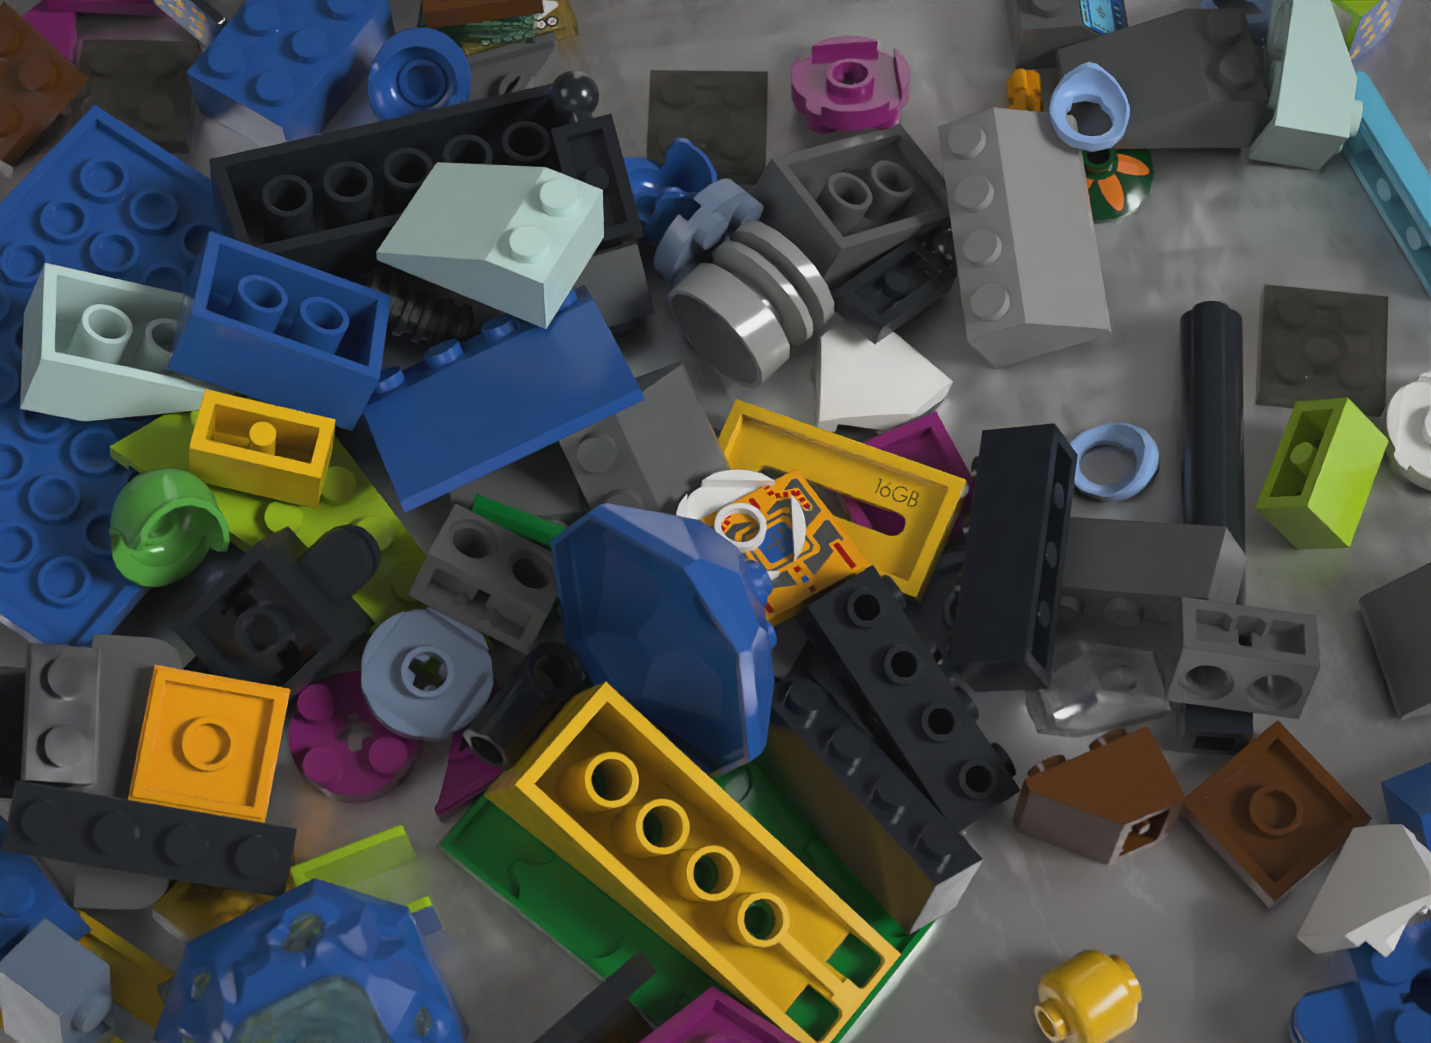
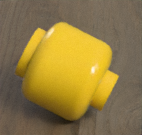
M1086 949L1049 969L1042 975L1038 983L1040 1004L1034 1008L1035 1017L1044 1034L1054 1043L1060 1041L1064 1043H1108L1128 1031L1134 1025L1138 1016L1137 1004L1142 1000V992L1134 973L1122 958L1117 955L1108 956L1099 950Z

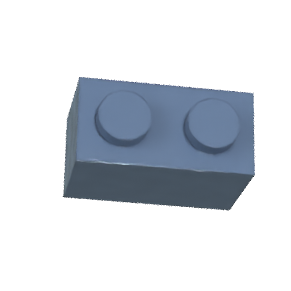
M44 918L0 961V1004L5 1033L18 1043H111L115 1035L109 964Z

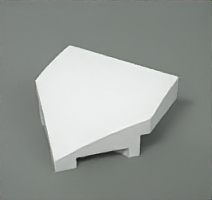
M842 319L821 336L817 346V356L811 368V379L816 381L818 404L814 414L815 427L835 432L838 424L870 428L878 435L897 428L899 424L905 425L914 421L946 397L953 381L894 331L877 344H874L845 319Z
M1402 824L1368 825L1353 828L1296 938L1315 954L1356 948L1366 941L1386 958L1395 950L1394 948L1408 920L1417 912L1420 915H1425L1428 909L1431 910V852L1418 842L1415 835Z

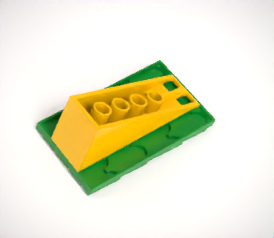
M586 676L581 680L578 688L560 705L508 771H503L436 845L439 850L511 910L520 914L579 965L587 968L602 982L640 950L658 972L635 991L628 1000L640 1014L657 1028L714 986L801 1043H839L937 920L935 919L908 935L752 761L712 780L607 682L592 687Z

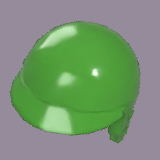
M164 467L145 471L135 476L122 488L114 502L110 521L111 527L109 528L112 558L116 568L126 579L141 586L160 587L185 578L198 567L205 558L209 548L218 552L228 551L230 545L229 526L218 507L214 494L198 476L184 469Z

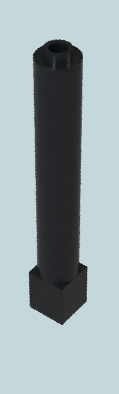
M1204 301L1185 312L1179 321L1180 524L1227 527L1246 555L1242 316L1223 302ZM1246 564L1236 600L1237 605L1246 606ZM1176 702V752L1235 756L1249 744L1253 736V713Z

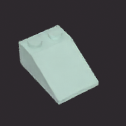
M1272 0L1261 68L1269 102L1250 143L1248 159L1319 171L1334 153L1339 154L1341 152L1343 144L1347 139L1355 137L1358 132L1362 118L1363 103L1360 100H1354L1357 76L1331 0Z
M437 162L377 250V260L547 329L604 237L603 190L546 167Z
M44 263L24 312L20 409L85 422L195 411L200 409L205 389L233 396L234 391L167 369L184 294Z

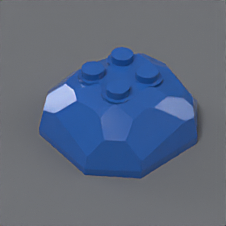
M601 504L550 540L565 645L571 648L579 657L582 671L592 687L607 682L712 780L750 762L760 755L767 742L774 688L771 650L777 644L775 630L766 619L765 609L763 608L767 605L768 595L772 592V581L764 567L754 560L745 561L742 552L736 545L698 519L626 505Z

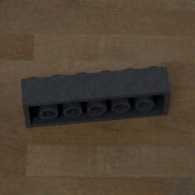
M547 84L209 159L213 204L224 236L344 279L372 272L374 268L382 270L393 267L378 261L376 252L437 162L546 167L563 174L551 129L568 125L569 122L558 115L553 109L550 102L552 84Z

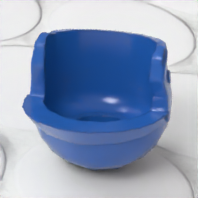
M408 28L400 31L383 44L373 61L367 79V96L370 107L377 119L384 121L468 102L471 87L469 62L463 50L448 35L431 28Z
M675 138L666 148L664 163L642 157L624 158L644 237L637 239L653 247H658L668 227L678 214L689 221L693 214L702 207L693 198L704 188L717 181V172L708 157L699 148L692 145L688 139Z

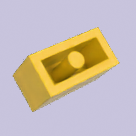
M205 389L189 445V472L198 476L207 484L317 509L332 453L336 419Z

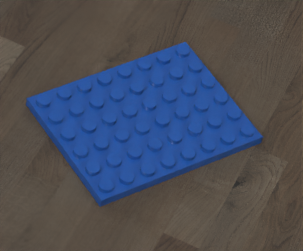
M96 105L74 125L0 203V622L30 643L92 648L93 634L111 635L151 588L141 586L126 579L116 568L112 558L109 528L111 527L110 521L114 502L121 489L141 473L132 467L128 470L111 458L110 446L164 414L84 422L20 409L24 312L44 263L184 294L186 283L209 231L224 236L213 204L211 179ZM359 275L344 278L360 285L364 281V278Z

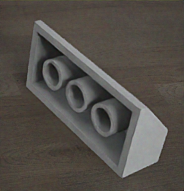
M993 107L938 126L967 341L995 369L1112 334L1082 150L1071 147L1058 137L1051 125L1050 116L1047 112ZM1066 114L1068 125L1078 132L1077 120L1073 115Z

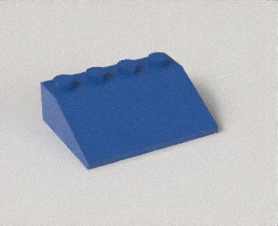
M585 285L575 290L572 287L547 329L504 313L487 321L481 327L482 333L460 344L457 339L441 342L427 350L423 355L425 360L403 371L399 366H393L380 372V379L363 413L397 498L405 513L645 400L610 329Z

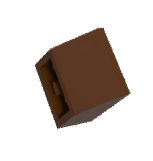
M1146 726L1130 734H1127L1125 728H1118L1092 741L1088 746L1090 751L1070 760H1066L1062 754L1055 755L1030 768L1027 772L1029 777L1023 781L1012 819L1017 831L1108 865L1167 839L1184 805L1186 796L1149 727Z

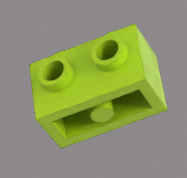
M1348 397L1296 401L1255 509L1296 549L1349 548L1389 440Z

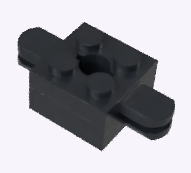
M345 524L325 532L307 548L287 526L258 541L170 626L196 655L183 669L288 688L290 693L287 706L290 705L306 687L311 685L376 624L352 597L375 575L381 563L380 548L373 535L362 527Z

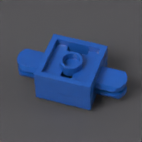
M1431 920L1406 925L1394 948L1395 950L1386 958L1366 941L1356 948L1337 950L1329 959L1336 985L1306 992L1291 1010L1288 1026L1289 1035L1293 1043H1431Z

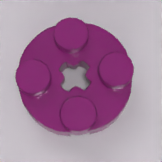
M842 36L820 41L812 46V56L804 59L802 63L799 56L792 65V102L796 109L806 117L807 127L819 134H829L836 130H862L872 127L881 130L890 129L899 123L901 110L909 99L910 69L904 56L895 49L894 58L888 53L879 51V41L867 37ZM854 81L855 84L847 85L843 84V82Z
M361 671L339 673L324 679L319 684H312L306 687L297 699V709L289 725V748L300 774L313 787L323 791L325 796L344 803H364L388 795L399 786L398 780L407 773L411 764L414 768L422 749L423 740H411L399 736L384 727L373 716L360 690ZM360 722L363 728H373V736L362 740V749L351 751L347 741H338L340 733L346 731L348 725Z

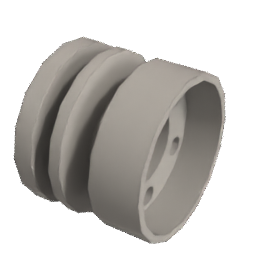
M746 220L729 236V241L725 240L712 252L713 264H699L667 294L668 307L675 323L700 355L725 377L741 386L755 389L762 385L789 358L790 345L800 346L813 335V330L824 325L834 315V301L828 285L816 267L796 245L777 230L758 221Z

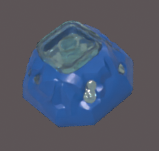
M313 878L185 944L153 1040L155 1043H466L470 1029L409 907Z

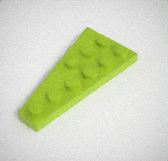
M234 391V396L259 401L250 396ZM199 410L164 414L111 445L110 457L128 470L132 467L139 473L164 467H175L189 472V445ZM335 434L332 453L317 509L205 483L214 494L218 507L229 526L230 542L246 553L258 541L287 526L307 548L325 532L345 524L362 527L372 534L380 548L381 563L375 575L352 596L376 623L367 632L370 636L385 620L393 615L404 611L407 613L415 609L426 610L427 607H431L409 596V592L426 558L425 553ZM481 632L489 648V656H491L495 646L487 635ZM433 657L425 664L414 660L409 665L410 669L437 688L441 687L445 682L438 675L441 663Z

